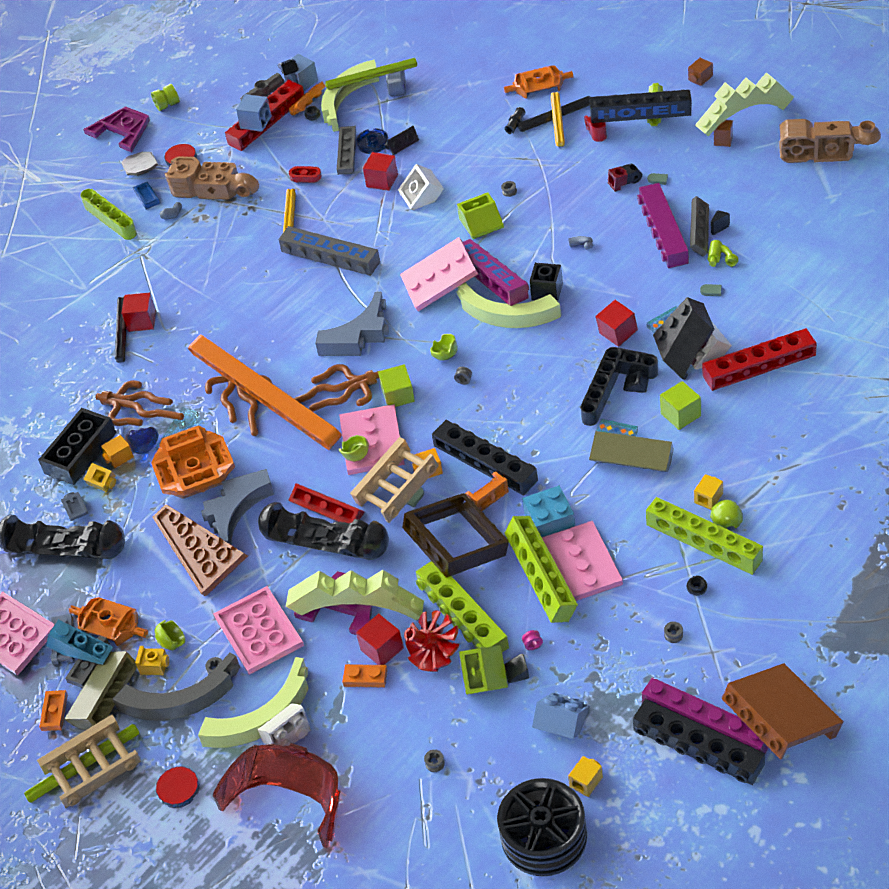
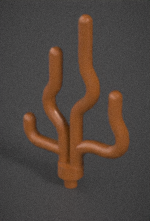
M336 364L329 367L324 373L312 377L311 382L316 384L324 381L338 371L344 373L348 379L347 381L337 385H316L307 393L294 399L299 403H303L321 391L339 392L345 390L344 394L338 398H327L311 404L309 410L314 412L326 406L343 404L351 397L354 391L362 389L365 396L358 399L356 405L363 406L372 399V392L368 385L371 386L377 383L376 379H379L378 371L373 372L369 370L362 375H353L348 366Z
M261 375L263 378L272 383L269 377ZM224 376L210 378L205 383V392L207 394L212 393L213 385L228 382V387L221 394V403L228 410L229 421L235 423L237 421L235 408L228 400L229 395L235 389V384ZM236 386L239 397L251 405L248 410V421L251 435L257 436L258 428L255 413L258 409V403L255 398Z
M127 381L116 393L103 391L95 396L96 400H99L102 405L113 406L108 417L112 419L114 426L143 425V420L138 418L126 417L116 419L115 417L121 407L133 408L138 415L144 418L184 419L183 413L160 409L146 411L138 402H135V400L146 398L156 404L172 405L173 401L170 398L155 396L148 391L124 395L129 388L142 387L140 381Z

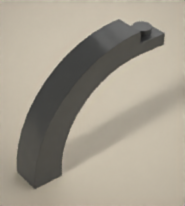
M229 652L207 677L190 687L168 693H150L135 689L126 684L113 698V702L118 711L143 720L161 721L189 716L209 707L223 697L233 687L231 677L237 674L240 665L236 655Z

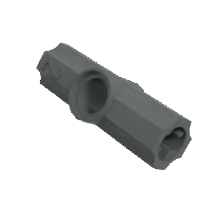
M276 73L267 80L257 81L254 84L255 88L246 94L268 97L283 85L285 81L281 74Z

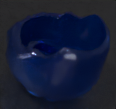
M155 427L130 430L125 436V441L134 453L144 454L154 448L159 434Z

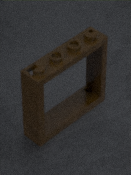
M465 493L404 513L402 528L446 578L506 556L509 540ZM460 513L489 545L453 558L425 527V524Z

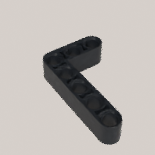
M619 347L608 348L580 407L582 423L587 426L597 424L619 373L629 375L642 370L648 379L657 377V357L653 354Z

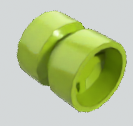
M172 84L164 86L162 90L157 89L151 92L152 100L158 111L168 108V105L172 106L180 102L178 93Z

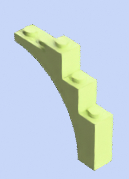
M767 73L764 74L756 85L745 78L736 90L727 83H724L714 95L717 98L716 101L695 126L709 136L721 123L740 110L758 104H770L784 110L794 99V96Z
M351 570L336 580L318 571L289 589L286 607L300 615H304L312 610L332 605H372L402 613L417 621L423 613L424 600L398 585L399 579L384 570L368 579Z

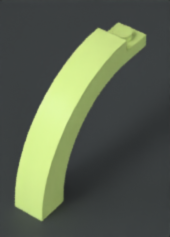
M375 59L353 66L336 78L376 68ZM379 77L331 90L326 89L321 103L324 123H328V126L332 125L333 132L339 131L337 110L341 102L354 90L367 84L378 82Z
M466 282L458 287L457 295L461 300L462 309L475 319L490 325L506 328H526L545 324L561 317L560 304L550 294L535 301L510 306L481 297Z
M295 657L289 676L281 690L269 702L257 710L234 718L216 719L205 717L198 734L202 746L225 748L258 740L261 738L258 732L260 727L290 704L301 705L309 689L306 682L308 667L305 665L304 658Z

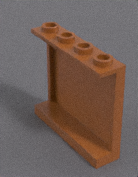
M785 663L729 682L721 698L780 760L783 759L788 748L823 734L830 740L836 738L844 722Z

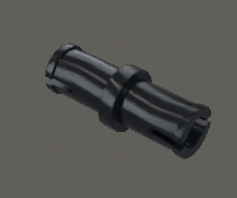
M517 107L514 114L509 117V122L504 129L507 134H513L518 127V123L522 122L521 119L526 113L524 108Z

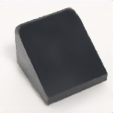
M294 59L277 64L285 76L299 70Z
M716 211L711 220V235H715L729 227L730 214L728 212Z
M642 370L626 375L623 390L644 393L647 391L649 379Z
M523 654L504 664L508 683L529 679L528 668Z

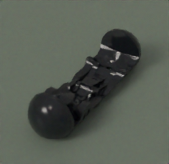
M272 502L265 506L258 518L259 530L267 540L367 560H374L382 556L389 542L386 528L377 521H372L369 525L358 519H354L353 523H329L324 519L310 517L304 511L297 514L290 513L279 502ZM291 528L296 529L293 536L287 535Z
M9 514L0 520V548L9 553L111 559L122 551L125 544L123 529L119 524L111 520H107L104 524L91 521L88 523V526H73L68 529L59 525H46L38 520L33 524H27L13 514ZM28 539H34L32 545L26 546Z

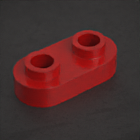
M295 166L289 170V177L293 182L315 183L322 177L320 168L315 166Z

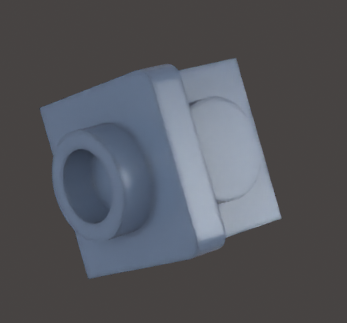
M70 492L61 499L70 521L88 514L79 492Z

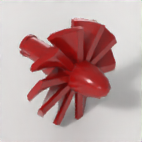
M425 611L421 614L418 621L422 627L421 630H418L414 622L405 630V644L410 653L408 659L418 669L437 672L439 668L445 667L452 662L449 657L457 651L459 644L452 643L449 640L455 641L459 628L456 625L442 634L444 628L452 623V618L449 614L445 615L441 625L437 627V620L441 611H433L432 623L428 628L427 612Z

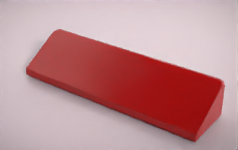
M295 483L288 500L338 522L353 523L354 519L360 520L365 512Z

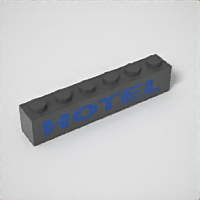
M290 226L286 228L278 239L281 252L371 276L380 263L378 249Z

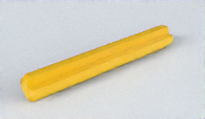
M552 92L551 105L555 143L559 147L565 145L560 94Z
M294 188L286 190L283 232L288 226L293 227L296 199Z

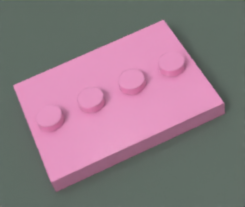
M458 237L401 273L400 276L414 307L419 312L478 275V272L462 240Z
M394 404L339 414L343 441H347L352 436L360 435L369 442L368 453L362 460L356 462L346 460L348 475L370 471L400 437ZM404 459L398 466L405 465Z
M593 521L542 537L576 601L623 585V580Z
M268 586L213 613L215 620L249 675L304 646L302 639Z
M4 592L0 594V664L16 675H19L45 645L48 634L55 624Z

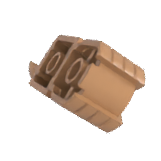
M807 119L785 120L779 125L780 158L787 163L807 162L809 160H814V162L849 161L853 156L854 144L871 145L881 139L880 130L872 121H863L859 126H853L850 121L814 122L813 127V124Z
M176 157L171 160L172 165L169 167L168 172L165 173L170 192L174 197L192 198L198 196L199 199L230 200L236 194L241 197H248L259 189L257 179L248 173H238L235 163L203 162L201 166L196 157Z

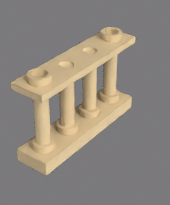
M399 437L350 494L356 504L361 507L369 501L381 508V513L386 522L390 523L438 468L434 456L429 454L425 460L410 453L411 450L405 439ZM403 459H407L419 466L413 474L398 467ZM391 473H395L407 480L400 489L385 481ZM379 487L394 494L388 503L373 495Z
M110 715L37 760L45 775L52 773L62 788L64 794L59 796L65 808L76 805L81 798L123 772L134 769L141 762L136 750L128 753L118 738L116 732L120 728L113 715ZM105 738H109L121 757L120 760L111 765L97 745ZM86 750L92 752L102 768V771L92 777L78 757L79 754ZM68 761L72 762L84 781L74 788H71L60 770V766Z

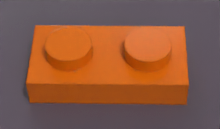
M345 664L343 686L385 687L387 666Z
M66 690L45 691L39 725L41 731L62 730L68 698Z

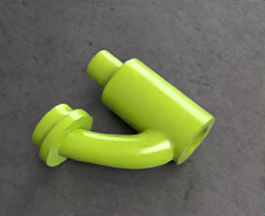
M711 241L707 258L711 267H715L720 261L721 253L726 255L725 262L728 266L732 267L738 263V256L733 254L721 241Z

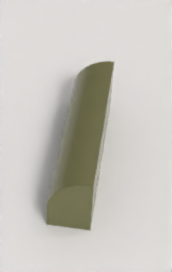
M595 431L589 460L668 472L674 448L671 441Z
M127 651L110 652L103 665H96L66 715L65 720L85 731L109 716L115 706L113 698L129 682L137 668L135 660Z

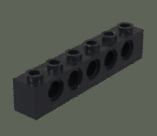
M445 420L432 433L434 447L491 478L494 477L492 473H499L503 478L507 479L509 488L523 496L538 481L537 468L534 465L522 461L516 455L509 454L501 447H496L489 443L488 440L476 436L473 432L461 428L456 423Z
M648 699L643 701L633 717V730L639 735L652 738L660 745H667L675 749L679 754H686L701 764L710 765L718 772L727 773L742 783L753 785L765 765L764 752Z

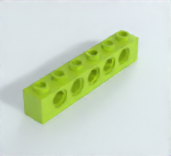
M656 497L646 509L647 526L751 575L754 574L763 561V545Z
M513 516L504 534L509 540L551 623L569 622L578 606L532 518L530 516Z
M432 561L415 571L418 588L421 591L425 590L429 600L439 606L444 616L446 614L451 616L452 625L454 627L458 626L463 632L468 643L472 642L475 649L501 645L502 652L509 648L507 635L452 576L446 578Z

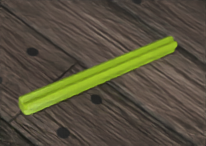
M411 58L327 80L325 85L327 90L407 70L417 67L416 58Z
M131 724L118 732L117 736L122 744L139 735V730L135 724ZM109 739L98 745L104 756L115 750ZM91 751L79 757L85 768L97 761ZM72 762L60 769L67 780L78 773ZM52 774L25 791L24 796L29 803H32L59 784Z

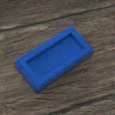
M148 181L133 187L134 193L145 210L161 204Z

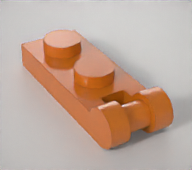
M320 82L313 86L289 108L290 114L295 116L299 112L304 111L305 107L313 102L312 98H317L322 94L321 90L326 87L324 83Z

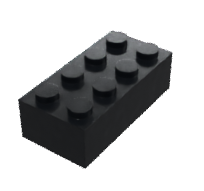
M81 407L38 459L44 474L75 485L101 453V446L110 441L117 433L112 419Z

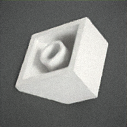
M418 164L413 167L398 189L411 210L435 202L444 190L434 173L430 169Z

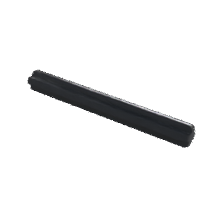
M590 96L561 106L562 116L590 106ZM552 110L518 123V129L520 132H524L552 121Z
M124 296L117 298L114 357L117 363L125 361L126 325L122 316Z

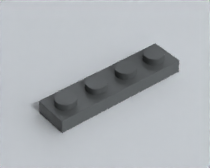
M356 126L339 127L338 175L354 173Z
M695 196L692 199L690 248L704 256L708 253L709 204Z

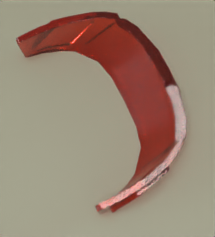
M290 743L289 746L277 744L253 745L230 765L213 792V798L218 810L224 811L239 794L247 789L263 784L279 786L308 796L321 804L325 816L318 828V835L322 846L325 848L328 847L330 841H333L340 790H338V774L330 763L316 754L308 752L307 748Z

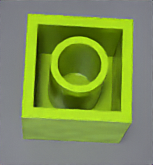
M405 364L378 371L386 405L394 404L395 407L415 402L412 384Z
M681 381L660 394V413L680 430L701 417V397L686 383Z

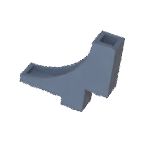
M374 292L368 307L350 322L335 328L318 330L315 342L318 356H361L365 343H384L385 336L389 334V326L385 324L383 310L386 309V299H383L382 292Z
M267 469L222 481L224 488L220 490L222 497L203 502L205 510H201L204 522L208 521L210 528H214L215 534L218 533V537L232 545L234 529L245 512L259 501L274 495Z

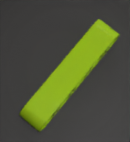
M85 189L80 193L84 208L125 240L136 237L137 232L132 218L93 189Z

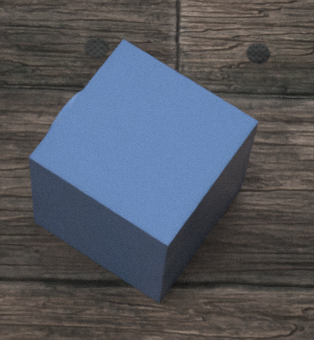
M297 54L291 59L296 61L299 70L292 74L284 75L285 82L291 80L302 85L305 91L318 81L315 62Z
M245 94L236 108L241 129L263 131L272 116L268 99L263 96Z

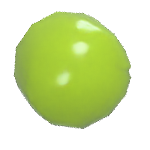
M442 334L441 340L438 342L434 340L430 348L431 355L441 361L454 357L458 350L456 338L452 334Z
M355 435L347 441H343L342 449L339 448V451L347 461H360L368 453L369 442L365 437Z
M721 500L711 508L710 518L713 523L727 529L730 526L737 528L743 521V513L736 502Z
M163 620L156 625L155 638L162 648L175 650L185 643L184 633L174 621L166 622V620Z

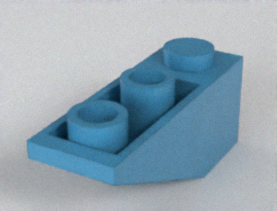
M59 619L48 634L46 645L64 656L102 665L113 649V646Z

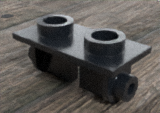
M414 125L386 141L385 148L387 150L390 149L392 155L419 141Z

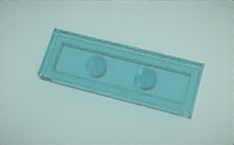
M182 407L179 413L184 414V419H174L162 438L192 428L200 416L199 412ZM160 440L159 443L156 445V450L159 449V447H160L159 444H160L161 440Z

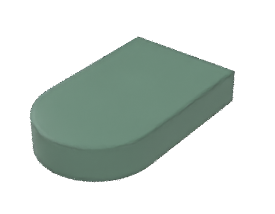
M652 173L648 175L647 179L651 184L660 183L666 185L668 174Z
M702 285L700 293L704 296H721L722 285Z
M420 487L406 504L415 507L424 496L423 489Z

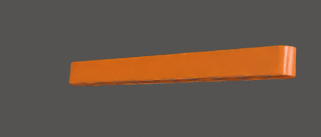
M200 334L189 345L188 350L195 357L327 450H330L342 437V434L334 426Z

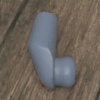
M175 202L172 208L163 209L160 212V217L162 219L176 218L182 208V204Z
M577 236L568 238L570 247L583 244L585 249L593 247V239L591 237Z

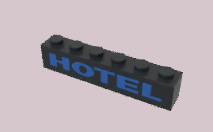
M690 89L590 97L591 123L691 116L692 110Z

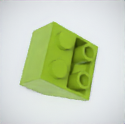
M488 192L457 204L459 220L472 239L504 228L496 203Z
M501 645L459 651L466 694L508 688Z

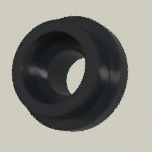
M309 106L306 108L304 115L308 120H316L320 117L321 113L316 106Z
M692 576L686 584L687 591L695 596L702 595L707 591V582L701 576Z

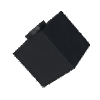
M535 262L529 281L531 300L535 301L550 294L558 302L563 286L562 267L560 264Z

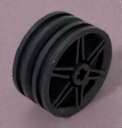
M548 778L531 779L512 788L501 801L497 814L501 844L505 856L517 869L530 875L551 876L566 871L580 859L587 843L585 812L579 796L568 785ZM566 828L568 832L564 834L562 829ZM527 837L528 841L524 843L521 839Z

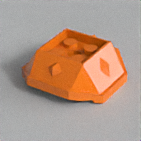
M199 425L162 438L159 444L160 447L151 462L162 493L174 495L182 499L200 492L204 493L208 489L222 485V481H225L228 474L235 468L223 436L207 431Z

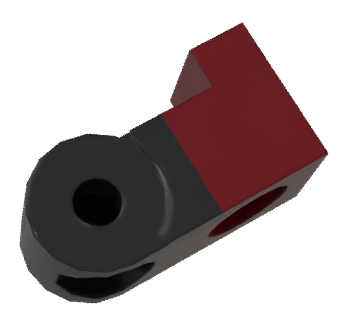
M635 164L608 169L607 183L616 192L621 190L623 185L639 182L642 178V172Z

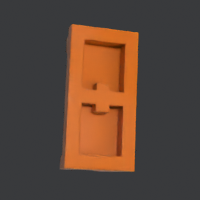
M497 472L492 473L494 476L492 481L472 494L470 491L465 493L481 511L509 492L507 479Z

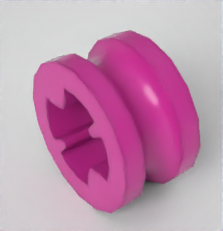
M537 630L528 631L522 636V642L527 650H535L543 643Z

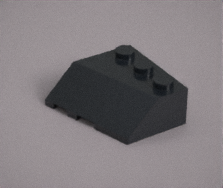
M686 297L656 330L653 337L662 360L680 378L685 380L688 376L686 373L690 365L694 366L697 361L695 356L699 349H704L715 329L704 303Z

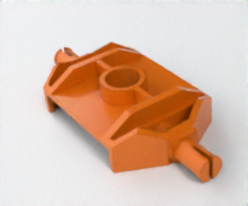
M555 65L517 73L514 82H512L513 85L504 86V92L514 91L527 99V93L550 89L556 86L558 91H560L563 80L573 78V72L563 73Z
M100 597L90 599L81 608L73 605L69 608L70 614L78 616L79 630L107 637V639L114 641L116 646L121 645L133 637V635L146 638V635H148L147 629L138 627V613L134 608ZM111 615L109 619L102 620L104 616Z

